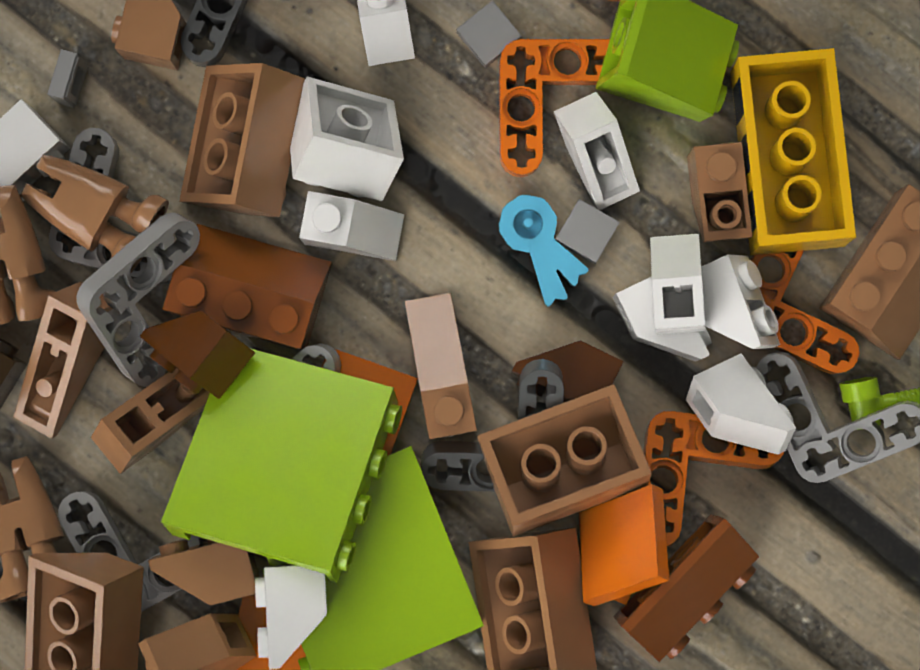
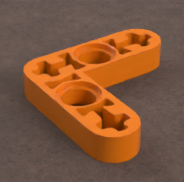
M519 39L505 46L499 62V157L501 165L507 173L516 177L529 176L537 170L542 161V85H596L603 65H594V75H587L586 71L589 63L587 50L595 51L592 60H603L610 39ZM563 50H570L576 53L580 60L579 70L570 75L560 73L554 65V57L557 53ZM516 51H524L525 59L533 60L534 65L527 66L524 77L525 84L534 82L535 89L525 86L507 89L506 82L516 84L517 81L516 66L508 65L507 60L514 59ZM523 96L532 102L534 114L527 121H516L509 115L507 106L514 97ZM507 128L516 131L535 129V136L527 133L525 135V149L528 152H533L534 158L528 159L523 168L517 167L516 159L508 158V152H513L516 149L517 134L508 136Z
M804 250L793 252L791 258L785 252L752 255L750 260L757 267L762 258L772 257L780 262L783 270L782 277L778 282L768 283L762 280V286L760 287L765 304L773 312L775 309L781 313L777 317L779 330L776 332L780 345L773 348L778 351L788 352L796 359L825 373L839 374L852 369L858 362L860 354L859 345L854 337L841 329L781 302ZM786 320H798L804 326L806 335L801 344L792 346L783 341L780 330ZM817 329L823 332V335L817 341L830 346L836 344L838 340L843 343L841 351L847 354L846 360L836 361L832 365L829 362L830 354L827 351L815 348L813 349L812 356L806 353L807 349L815 341Z
M663 411L657 414L647 426L643 453L651 472L657 468H666L676 478L675 489L669 493H663L664 503L674 502V509L668 506L664 509L665 525L671 527V532H666L667 548L677 540L682 528L688 460L751 469H767L777 463L784 452L778 455L768 452L764 458L758 457V449L743 446L739 450L740 456H736L733 453L737 444L728 441L726 450L714 453L707 450L702 443V435L706 428L696 414L676 411ZM665 423L672 424V431L680 433V438H675L672 441L669 451V457L678 455L679 462L667 457L652 459V452L660 455L663 451L664 439L662 436L656 435L655 430H661Z

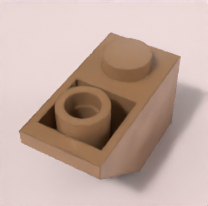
M126 0L123 15H118L114 20L111 40L112 43L116 44V51L126 60L178 71L183 52L180 41L187 23L172 0Z
M742 142L693 147L687 156L692 204L703 243L752 238Z
M187 539L159 546L160 555L148 560L152 572L210 606L255 594V578L259 577L252 552L208 539V543L189 547Z
M210 613L146 638L138 644L146 660V670H237L257 656L238 614Z

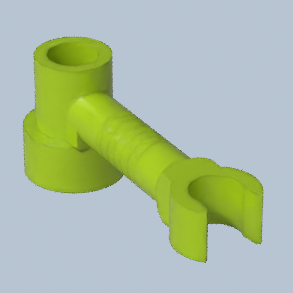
M875 376L839 383L843 403H848L851 422L899 402L913 401L920 404V387L913 390H904V392H895V394L881 395L878 378ZM881 419L875 421L879 426L881 425Z

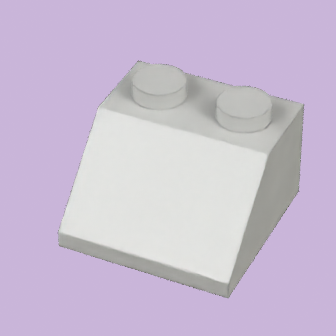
M307 76L303 83L290 146L293 179L303 181L312 186H323L347 192L355 197H367L383 201L404 160L394 100Z

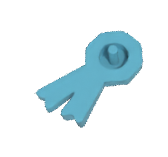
M520 195L503 207L499 231L513 250L530 253L544 304L548 307L551 306L555 299H567V293L557 274V269L573 287L578 284L579 276L586 274L589 270L554 239L557 216L549 203L540 197Z

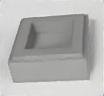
M493 0L456 29L458 36L484 68H487L501 56L507 44L514 40L522 39L521 34Z
M63 49L60 50L47 93L58 104L72 108L77 105L88 69L87 63L77 53Z
M579 199L555 240L562 246L596 264L620 222Z

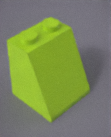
M620 0L595 89L701 122L713 116L714 112L718 113L725 101L727 86L723 85L722 82L726 68L732 67L739 51V41L734 40L738 24L690 0Z

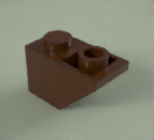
M201 310L146 328L140 335L145 342L154 348L153 352L149 355L150 358L170 373H173L176 368L179 369L174 376L177 381L196 395L204 388L218 399L222 397L255 354L253 350Z
M580 340L518 361L511 373L519 377L516 383L519 386L520 374L526 364L538 359L554 362L562 371L564 384L563 403L612 385L624 361ZM541 376L537 379L535 384L536 395L542 397L546 390V385L548 384L547 377Z

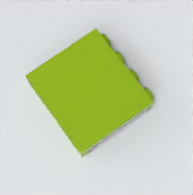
M251 349L255 352L254 356L222 397L218 399L211 393L209 394L161 523L171 535L190 540L191 536L194 535L326 574L330 582L337 584L341 570L348 571L352 565L356 551V543L352 542L357 523L364 525L369 515L372 497L367 494L372 479H379L383 473L387 459V451L383 450L388 433L395 434L398 429L402 415V406L398 405L393 387Z
M412 446L387 455L381 477L379 479H372L367 494L372 497L369 515L364 525L357 523L352 542L356 543L352 565L348 571L341 570L337 584L330 582L325 574L327 615L301 644L306 655L298 659L301 670H381L484 626ZM267 557L270 566L292 565Z

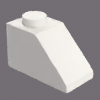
M597 92L554 111L566 148L596 209L602 210L640 192L618 121Z
M308 191L299 238L305 245L396 261L405 215L356 199Z

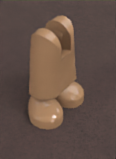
M45 154L42 155L36 167L47 173L50 178L61 181L55 195L52 197L49 192L40 190L27 183L20 194L21 198L69 238L90 252H93L101 244L111 252V258L136 238V236L114 227L108 221L110 216L119 218L138 233H142L159 217L166 214L169 201L160 195H150L142 202L132 201L126 198L129 186L87 167ZM141 257L140 259L136 260V262L133 264V266H132V268H131V273L133 272V270L136 268V266L139 264V262L141 261V259H142L143 257Z
M0 186V211L2 216L0 218V325L12 321L16 316V312L19 321L41 318L48 295L56 291L40 288L36 281L35 274L44 272L46 266L36 233L16 186ZM7 274L9 279L13 281L16 312L14 303L6 292L3 280Z
M28 456L14 459L11 463L19 497L9 499L0 472V558L3 567V575L0 578V603L27 596L28 566L23 551L31 549L32 555L35 553H57L53 542L64 537L53 504Z

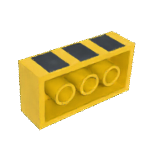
M834 48L738 57L730 74L738 142H742L752 229V238H748L750 255L845 247L856 238Z

